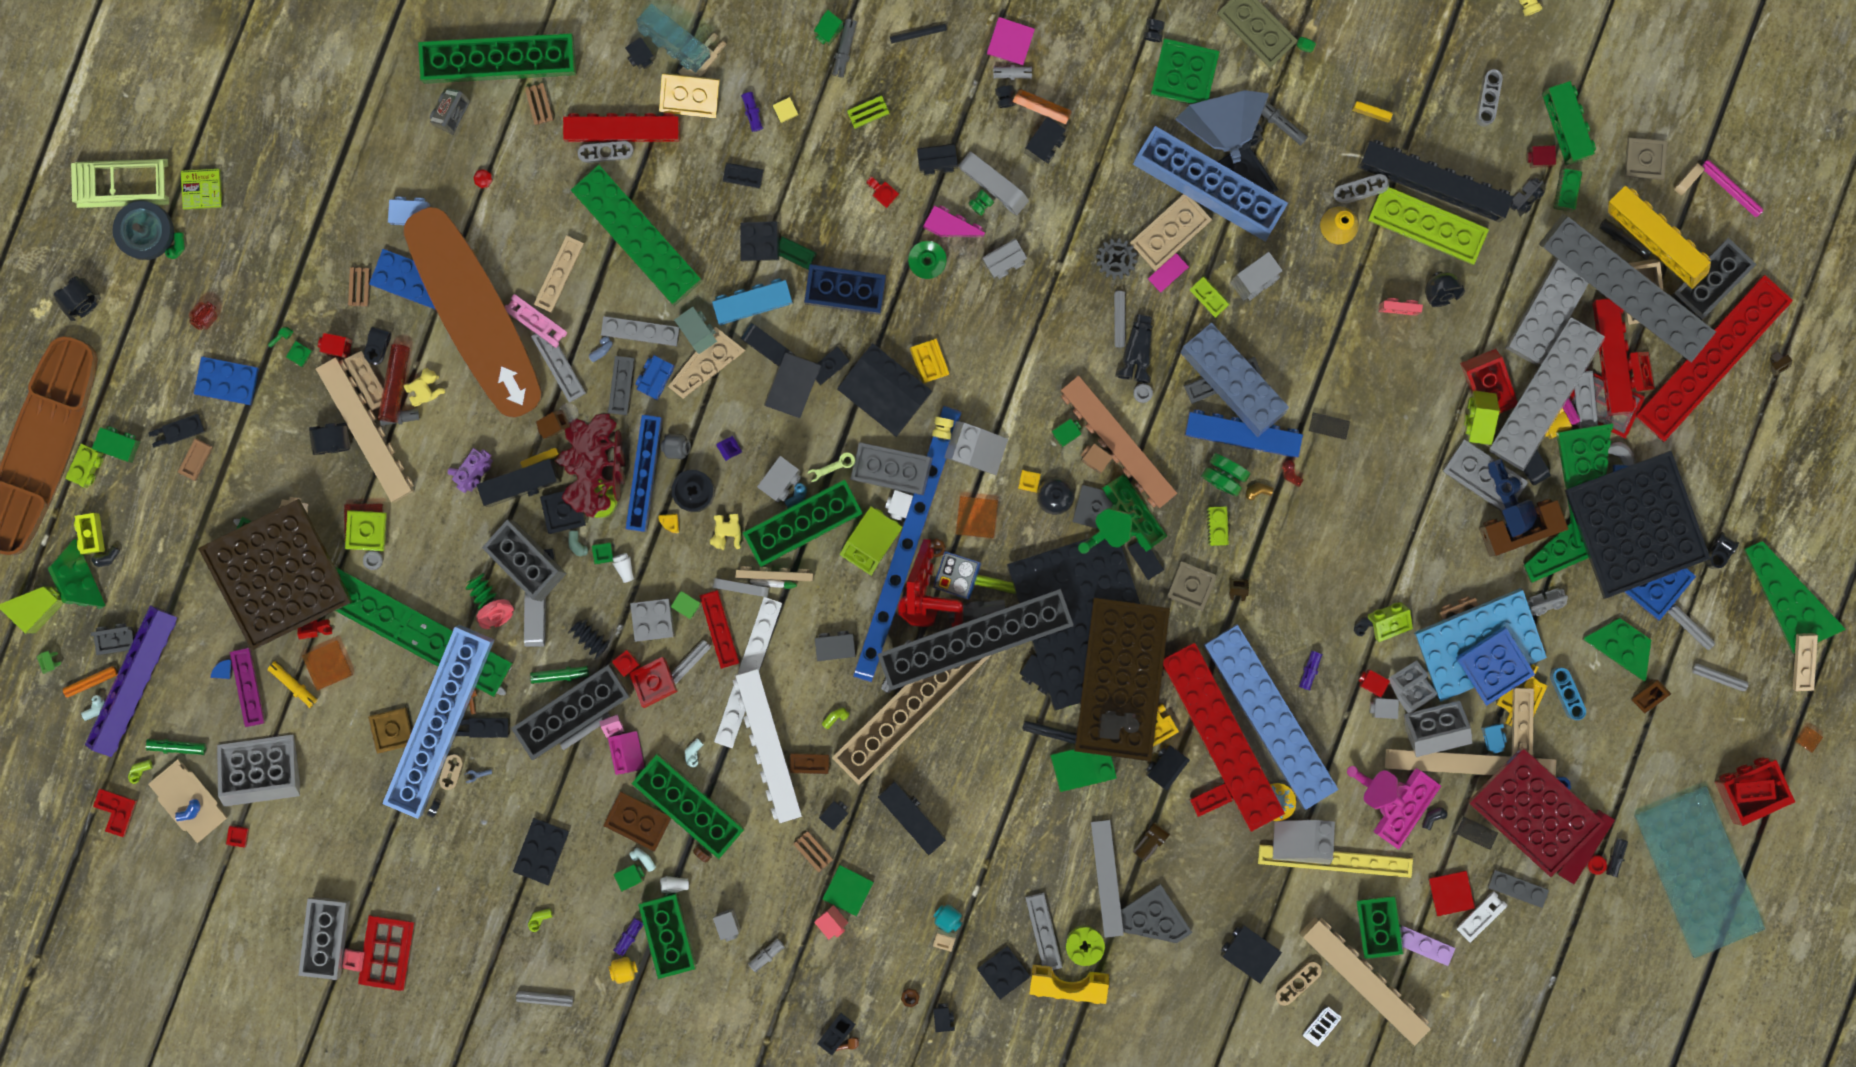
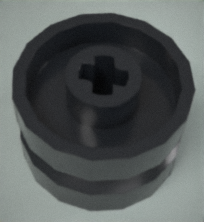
M687 470L675 478L672 485V497L681 509L688 512H701L712 504L715 497V486L712 479L705 473L698 470ZM692 488H696L698 491L696 495L690 493Z

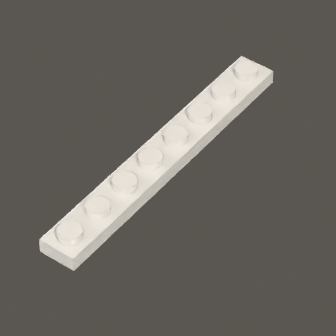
M766 597L763 598L738 673L755 668L758 671L760 670L782 606L781 602ZM734 686L714 741L730 748L734 746L745 714V709L741 710L738 698H741L739 690L735 691Z

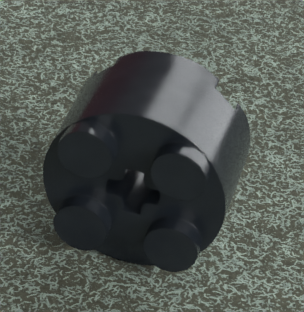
M78 276L71 278L67 286L57 290L53 295L55 303L70 321H75L74 317L80 316L83 318L98 305L97 299H101V296L85 278L79 279Z
M347 423L325 424V427L315 426L309 428L313 455L332 454L351 449Z

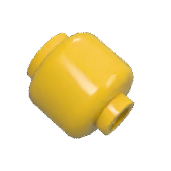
M629 957L615 959L611 962V966H608L612 981L615 980L617 984L634 980V973L638 972L635 961L631 962Z

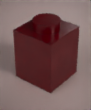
M1555 145L1532 146L1529 152L1526 153V161L1530 163V168L1554 167L1556 165Z

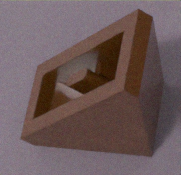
M1651 679L1632 698V701L1645 714L1670 696L1671 693L1659 680Z

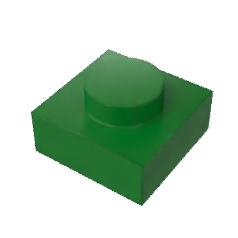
M295 341L286 358L304 367L313 351Z

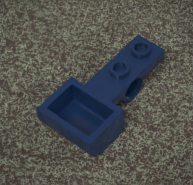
M1502 459L1489 463L1488 472L1494 479L1496 492L1504 504L1505 509L1502 512L1512 537L1535 528L1539 523V517L1533 502L1526 500L1519 503L1516 493L1521 489L1520 480L1516 477L1508 476ZM1507 482L1512 486L1511 491L1507 488Z

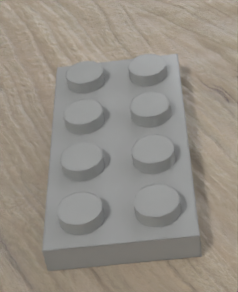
M1464 439L1442 472L1499 510L1505 509L1501 497L1496 492L1494 479L1488 472V464L1496 460ZM1505 467L1509 477H1516L1521 482V489L1516 493L1518 498L1528 481ZM1507 482V488L1511 491L1512 486Z

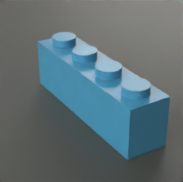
M780 278L770 281L771 285L764 286L759 284L753 286V290L745 292V289L735 291L734 295L727 297V295L716 297V301L712 303L718 324H727L793 304L786 280L782 281Z

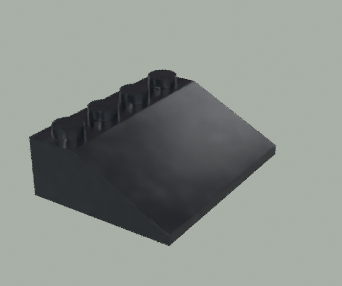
M873 343L837 388L838 391L895 437L900 434L933 393L932 390Z

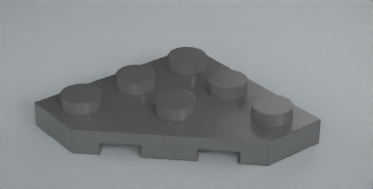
M1161 884L1121 909L1124 933L1172 943H1178L1192 933Z

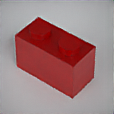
M323 333V336L318 341L319 352L346 359L350 356L353 340Z

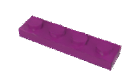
M247 648L230 652L245 727L264 724L265 719L251 649Z

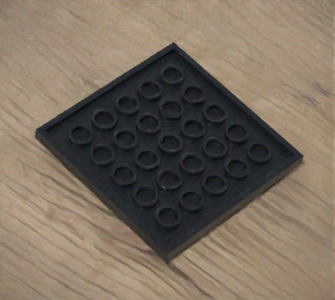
M1672 450L1564 490L1603 599L1710 560Z

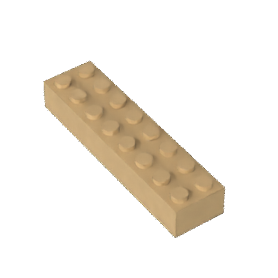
M1314 917L1299 934L1415 1046L1431 1030L1427 1026L1429 1022L1419 1012L1415 1014L1413 1012L1415 1008L1405 999L1401 1001L1399 998L1402 995L1391 985L1387 987L1385 985L1387 981L1378 972L1374 974L1372 972L1374 968L1363 958L1359 960L1357 957L1360 954L1350 945L1346 947L1344 945L1346 941L1336 931L1332 933L1330 931L1332 927L1322 918L1318 920Z

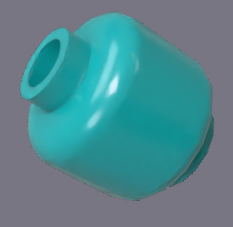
M950 904L941 905L933 916L935 918V925L947 933L952 930L956 932L963 923L960 921L962 918L961 912Z

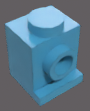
M1499 723L1481 728L1488 751H1493V753L1504 751V743L1507 741L1504 731H1501V728H1504L1503 724Z

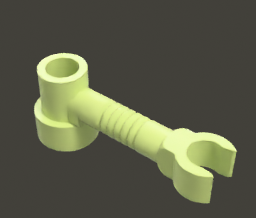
M844 453L840 456L839 461L817 470L812 469L808 471V474L812 472L817 474L816 479L811 480V482H816L823 475L839 468H851L855 464V456L851 453ZM847 457L851 458L850 464L846 463Z

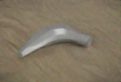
M1622 442L1611 443L1608 454L1618 456L1624 465L1630 466L1636 463L1634 454L1629 446Z

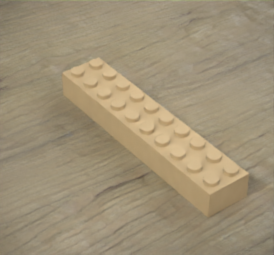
M990 656L905 685L832 759L860 785Z

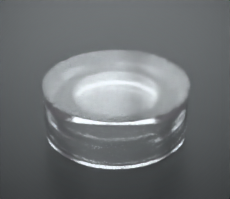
M566 403L560 408V410H563L569 423L574 422L579 416L578 408L571 403Z

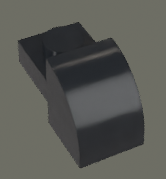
M840 1013L827 1028L826 1032L817 1042V1045L832 1056L856 1024Z

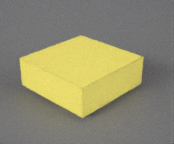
M790 97L773 105L781 123L798 116Z

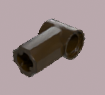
M1156 822L1148 828L1144 838L1133 850L1145 862L1170 835L1169 832Z

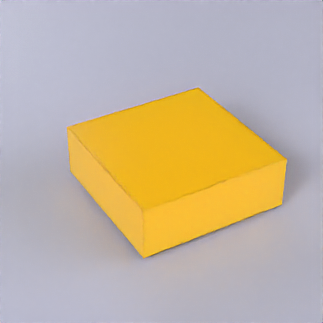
M1022 470L1018 489L1037 493L1041 474Z

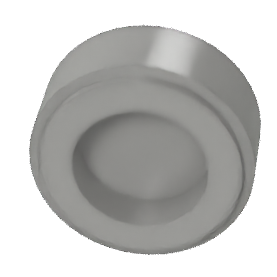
M1139 384L1134 389L1133 396L1137 402L1146 403L1152 398L1153 391L1149 385Z
M369 551L363 557V564L367 569L377 570L383 564V557L377 551Z

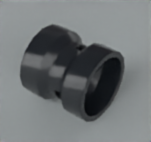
M1147 19V31L1144 32L1143 39L1151 42H1162L1163 36L1161 33L1165 27V22Z
M1013 85L995 88V94L999 99L997 102L998 108H1008L1017 105V103L1013 102Z

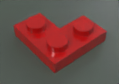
M100 788L93 807L111 813L105 832L125 837L137 800Z

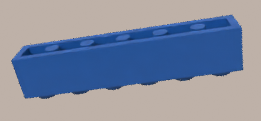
M1200 410L1188 413L1184 436L1294 458L1299 457L1303 434H1299V430L1288 428L1287 431L1280 430V426L1272 425L1257 437L1240 418L1231 417V420L1223 419L1224 415L1212 413V416L1204 415V411Z
M642 415L626 522L627 530L647 532L663 420L661 417Z

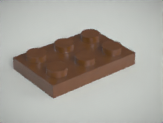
M620 791L603 826L655 852L671 818L666 813Z

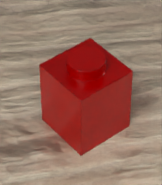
M626 650L612 661L623 677L641 665L630 650Z
M1369 669L1366 672L1363 671L1358 679L1360 682L1359 687L1380 698L1390 683V680Z

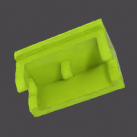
M1205 276L1190 289L1193 295L1215 318L1231 304Z

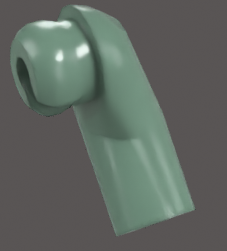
M569 531L570 550L576 556H586L588 548L578 542V531Z

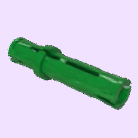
M588 665L574 668L567 666L566 669L530 672V677H532L530 680L531 684L589 678Z
M147 739L146 751L163 752V754L171 752L205 755L206 743L170 741V739Z

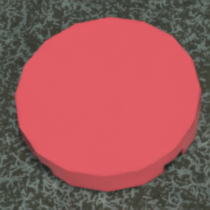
M501 599L490 602L478 612L476 621L483 629H491V626L499 627L512 617L514 608L509 600Z

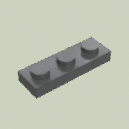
M615 356L608 409L610 414L628 416L634 358Z
M1493 870L1487 888L1543 908L1549 892L1548 889L1497 870Z

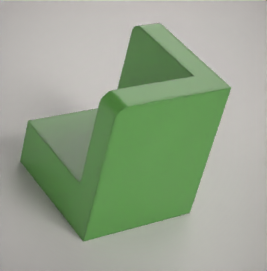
M681 591L671 607L687 618L692 619L701 602Z

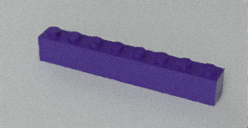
M151 605L149 606L85 743L92 751L112 757L114 752L117 751L119 741L126 732L127 724L135 713V707L143 696L146 683L151 679L154 666L158 663L161 651L168 642L169 634L176 625L177 617L170 612Z

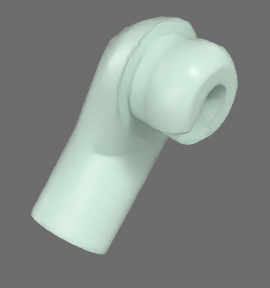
M99 695L92 697L91 708L81 712L84 721L99 715L105 702L103 697Z
M698 738L685 749V762L690 767L698 765L697 751L704 745Z
M634 848V851L630 852L629 855L632 860L637 861L640 859L648 872L656 868L650 856L640 848Z

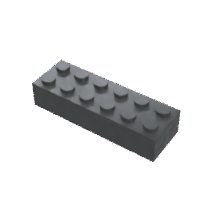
M607 665L511 729L531 760H535L629 699L631 695L612 666Z

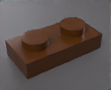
M790 754V773L829 774V755Z

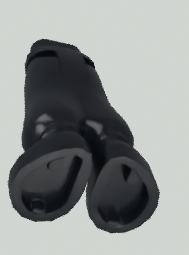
M1137 315L1123 354L1122 361L1124 366L1116 371L1115 377L1131 380L1134 364H1137L1134 381L1147 384L1151 382V377L1146 370L1151 363L1152 317Z

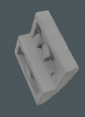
M1417 660L1389 678L1397 698L1408 714L1437 695V692L1426 680L1428 677L1427 672Z

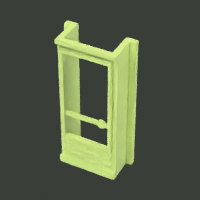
M168 159L71 163L72 202L77 204V208L122 207L135 201H147L155 205H169V197L165 195L164 167H168ZM156 167V194L114 195L116 192L114 189V169ZM95 169H110V196H96Z

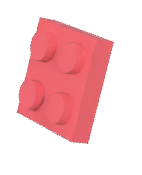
M1387 298V300L1379 304L1378 312L1417 316L1422 313L1423 305L1418 304V301L1406 300V302L1402 303L1399 302V299Z

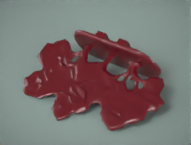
M609 413L596 414L589 425H586L584 421L577 418L569 423L570 427L565 430V439L573 447L562 451L555 460L557 464L565 467V471L569 475H577V480L566 488L562 499L571 505L572 509L576 512H584L587 517L592 518L595 517L598 511L607 510L611 506L609 497L605 495L607 489L613 486L614 498L619 502L621 484H625L622 467L626 466V459L622 452V436L618 429L615 433V441L612 442L609 439L610 433L613 432L617 425L610 418ZM614 447V461H609L605 454V450ZM605 466H613V480L607 481L603 478L602 469ZM605 484V486H602L603 490L595 493L597 486Z

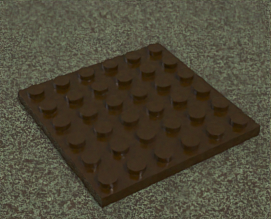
M300 499L198 548L251 651L353 602Z

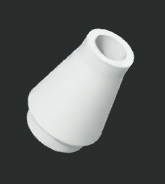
M623 553L613 557L614 562L612 564L622 578L623 583L633 580L631 558L628 557V554Z
M665 876V878L660 880L661 893H666V895L689 889L688 878Z

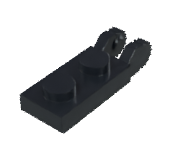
M195 414L164 425L162 428L150 431L148 434L149 437H155L164 433L166 439L152 444L153 448H157L205 433V429L200 415Z
M469 718V720H462L460 725L469 724V732L457 731L455 735L469 736V738H508L509 718Z

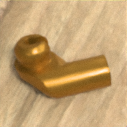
M1255 483L1247 488L1245 497L1252 501L1261 493L1271 496L1274 487Z

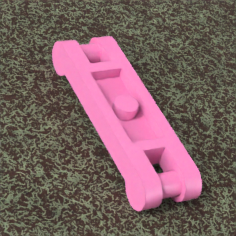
M515 294L511 297V302L508 306L505 305L510 316L555 348L558 347L560 339L567 335L564 329ZM517 305L521 306L517 312L514 311ZM552 329L556 331L553 337L549 336Z

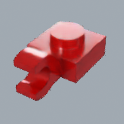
M872 176L866 181V184L876 191L872 196L886 209L899 195L887 182L880 185Z
M316 619L297 629L299 639L318 637V633L324 635L332 634L329 619L319 622Z

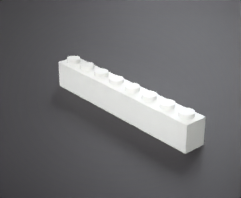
M755 668L735 674V679L732 680L735 691L739 690L741 698H738L741 710L745 709L747 715L743 717L746 728L750 727L752 732L749 738L751 745L756 746L758 752L754 755L757 765L761 764L763 769L760 772L762 782H767L769 790H765L768 801H772L774 806L771 809L774 820L778 819L779 823L802 817L759 671Z

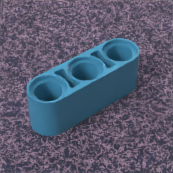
M1554 668L1550 672V680L1567 717L1573 720L1583 719L1586 715V708L1570 672L1565 668ZM1562 671L1564 679L1559 682L1556 679V674ZM1569 688L1572 691V696L1566 699L1564 691ZM1578 706L1580 714L1575 717L1572 715V709Z

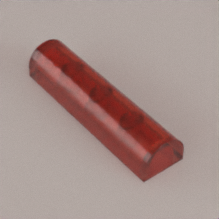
M391 345L378 420L398 423L410 356V348L407 346Z

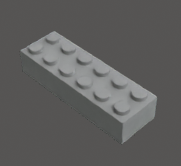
M1556 258L1505 349L1540 367L1589 283Z

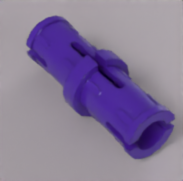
M753 92L742 94L741 97L746 110L745 116H748L751 131L757 132L762 130L763 126L759 116L760 110L755 103Z
M1311 651L1307 665L1303 668V677L1298 687L1311 690L1315 675H1318L1319 671L1317 669L1323 654Z
M633 918L627 930L621 934L622 937L613 951L624 956L632 942H635V937L644 926L643 923Z

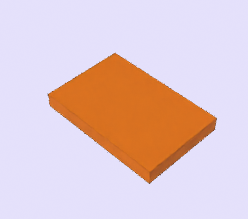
M1019 89L1013 100L1014 103L1063 124L1067 123L1072 113L1067 108L1022 89Z

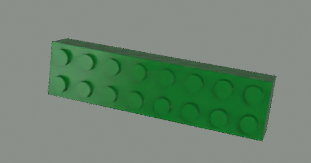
M572 33L418 42L420 81L423 84L576 75L575 43Z
M600 165L594 168L571 189L572 193L673 306L677 305L702 282L701 278Z

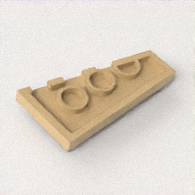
M715 327L714 331L716 334L713 336L717 342L699 355L695 352L668 387L684 399L746 350Z

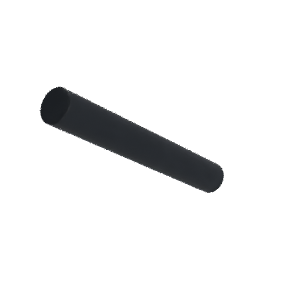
M943 23L889 37L891 44L947 31L946 24Z

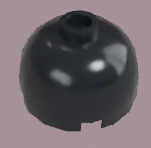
M1442 271L1433 274L1425 287L1426 298L1432 307L1446 306L1450 304L1448 300L1453 298L1458 300L1465 293L1459 277L1452 273H1443Z
M1050 477L1043 481L1038 487L1036 494L1040 508L1051 515H1061L1067 512L1075 499L1071 484L1060 477Z

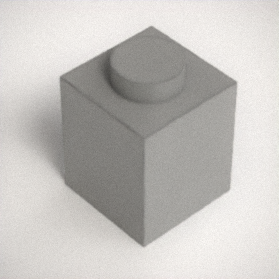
M1373 698V702H1370L1369 712L1372 713L1374 718L1398 719L1399 700Z

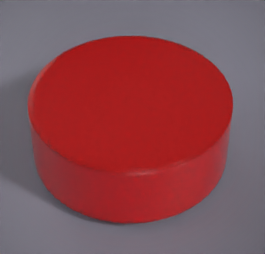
M1594 855L1588 862L1587 869L1592 874L1600 875L1606 871L1607 862L1603 857Z

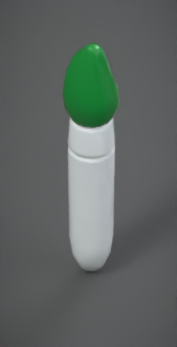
M750 580V583L756 586L784 587L785 589L797 587L796 583L789 580Z

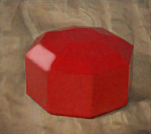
M485 169L478 170L473 176L475 185L481 189L490 187L493 182L492 174Z

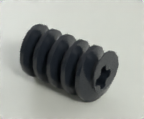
M588 618L578 621L569 630L568 634L574 632L573 639L580 637L578 644L585 643L584 650L591 648L589 654L593 655L596 653V660L608 648L610 640L608 639L603 642L602 640L605 635L597 636L599 629L592 631L594 624L592 623L587 626Z

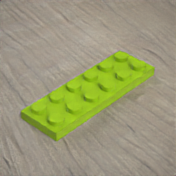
M1390 187L1384 193L1378 194L1368 218L1369 222L1471 265L1475 264L1489 229Z

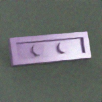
M1401 925L1404 948L1446 966L1449 965L1456 948Z

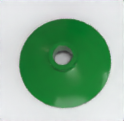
M923 241L916 244L911 249L908 257L911 271L922 279H933L939 276L944 271L947 262L943 248L932 241ZM927 257L930 258L931 263L925 264L924 259Z

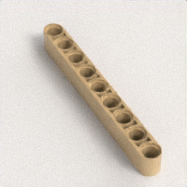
M1386 749L1385 768L1415 770L1417 768L1421 771L1494 775L1511 757L1436 752L1416 757L1413 750ZM1536 758L1556 777V759Z

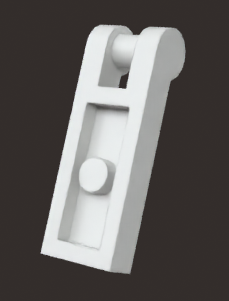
M1493 891L1456 929L1471 943L1508 905L1505 901H1501L1498 898V894ZM1491 903L1496 906L1493 911L1488 907Z

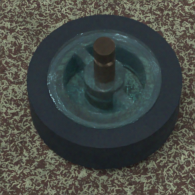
M135 201L127 204L118 212L113 222L112 231L117 246L125 254L139 260H151L161 256L170 247L174 237V226L168 213L161 207L147 201Z

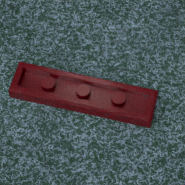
M1597 809L1596 814L1605 824L1557 873V875L1573 885L1615 821L1599 809Z

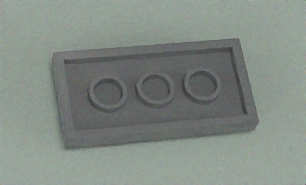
M859 442L850 480L924 496L933 458Z

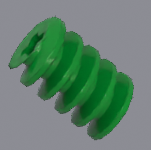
M485 573L468 581L467 583L469 584L465 588L466 590H472L469 594L470 597L477 596L474 603H481L478 606V610H481L490 602L496 601L494 597L497 595V592L490 593L493 586L486 587L489 580H482Z

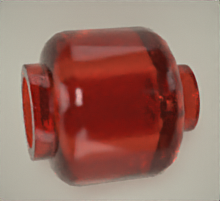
M208 301L206 303L198 302L189 313L190 324L198 330L209 329L218 317L215 312L216 307Z

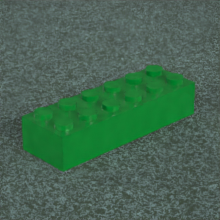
M843 480L743 532V535L759 566L763 567L863 515L846 480Z
M659 753L655 755L631 783L718 859L721 858L745 830L741 824Z

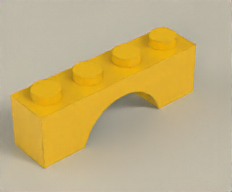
M1033 965L1029 994L1037 997L1046 996L1077 1002L1085 1001L1094 1004H1106L1109 974L1089 972L1080 981L1066 982L1055 975L1052 967Z

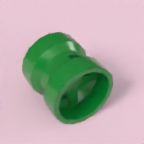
M983 190L977 193L975 199H971L968 202V205L979 216L985 213L987 207H991L994 204V201Z

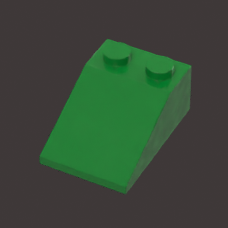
M1074 749L1050 755L1060 792L1117 778L1111 756L1074 752Z

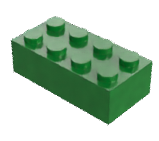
M1571 81L1550 87L1542 93L1566 166L1589 159L1595 154L1594 151L1596 150L1593 139L1590 140L1588 134L1590 132L1587 121L1584 122L1582 116L1584 114L1583 107L1576 98L1578 95L1575 85L1571 84Z
M678 893L640 902L638 906L657 978L661 979L695 970L697 965Z

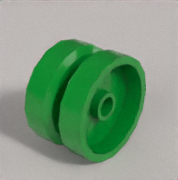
M1214 453L1209 462L1218 471L1207 467L1201 477L1217 489L1237 497L1242 487L1233 479L1246 482L1251 473L1230 459Z

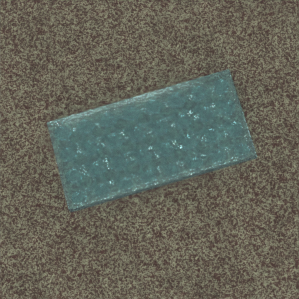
M1706 786L1634 815L1693 958L1765 930Z

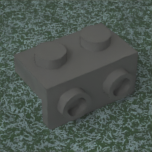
M126 623L115 625V629L108 630L107 626L96 628V632H90L91 636H94L96 655L129 651L134 640L133 627H127Z

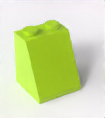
M870 507L847 540L840 556L872 576L903 527L896 520L886 517L881 510Z
M41 587L1 603L0 610L27 634L36 633L64 603L57 588Z

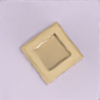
M938 929L933 947L951 952L957 934L947 933Z

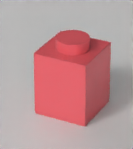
M833 905L820 915L814 923L828 939H831L834 935L839 937L845 932L844 927L848 924V921Z

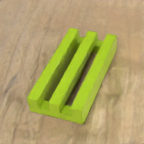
M882 96L847 110L854 129L890 114ZM878 102L881 103L880 105L873 107L867 111H864L860 114H857L855 116L852 115L853 113L858 112L871 105H874ZM883 108V112L856 123L855 120Z

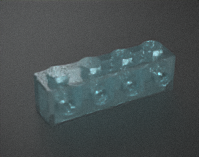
M652 4L636 20L638 31L646 37L648 35L652 38L653 43L660 48L662 46L666 49L667 54L673 59L677 58L680 60L681 65L687 70L691 69L696 73L711 57L709 48Z

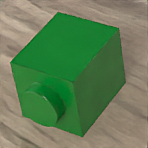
M1069 419L1051 433L1063 448L1081 435L1080 431L1082 428L1077 420L1072 421V419Z
M636 863L613 874L621 892L643 882V877L645 876L642 867H637Z

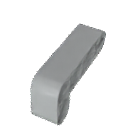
M969 152L959 163L958 168L1000 200L1014 215L1017 216L1029 202L1026 195L1018 187L972 152Z

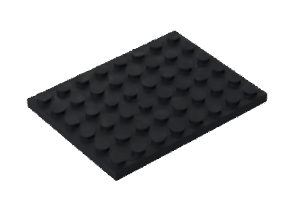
M1088 539L1007 564L1019 604L1061 589L1074 625L1032 640L1054 711L1080 703L1093 598L1140 604L1122 546L1113 547L1106 539L1093 546L1085 554L1079 551L1078 546Z

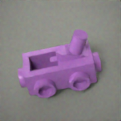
M473 448L459 469L451 467L448 469V475L454 476L452 480L457 483L456 487L464 493L467 490L472 492L477 487L476 484L480 483L484 473L490 470L491 463L493 462L490 458L492 455L484 449L479 451Z

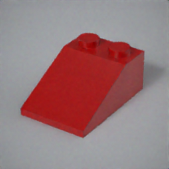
M1496 348L1460 363L1472 395L1473 391L1496 393L1500 410L1499 414L1516 407L1518 402L1505 363Z

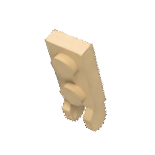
M712 34L705 44L703 43L682 67L679 74L701 77L718 58V54L727 43L725 41L720 42L713 52L709 47L715 42L718 35Z

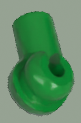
M174 233L175 244L171 248L166 249L165 255L167 258L176 259L185 250L184 233Z

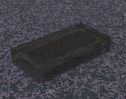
M1313 412L1308 431L1346 440L1350 421Z

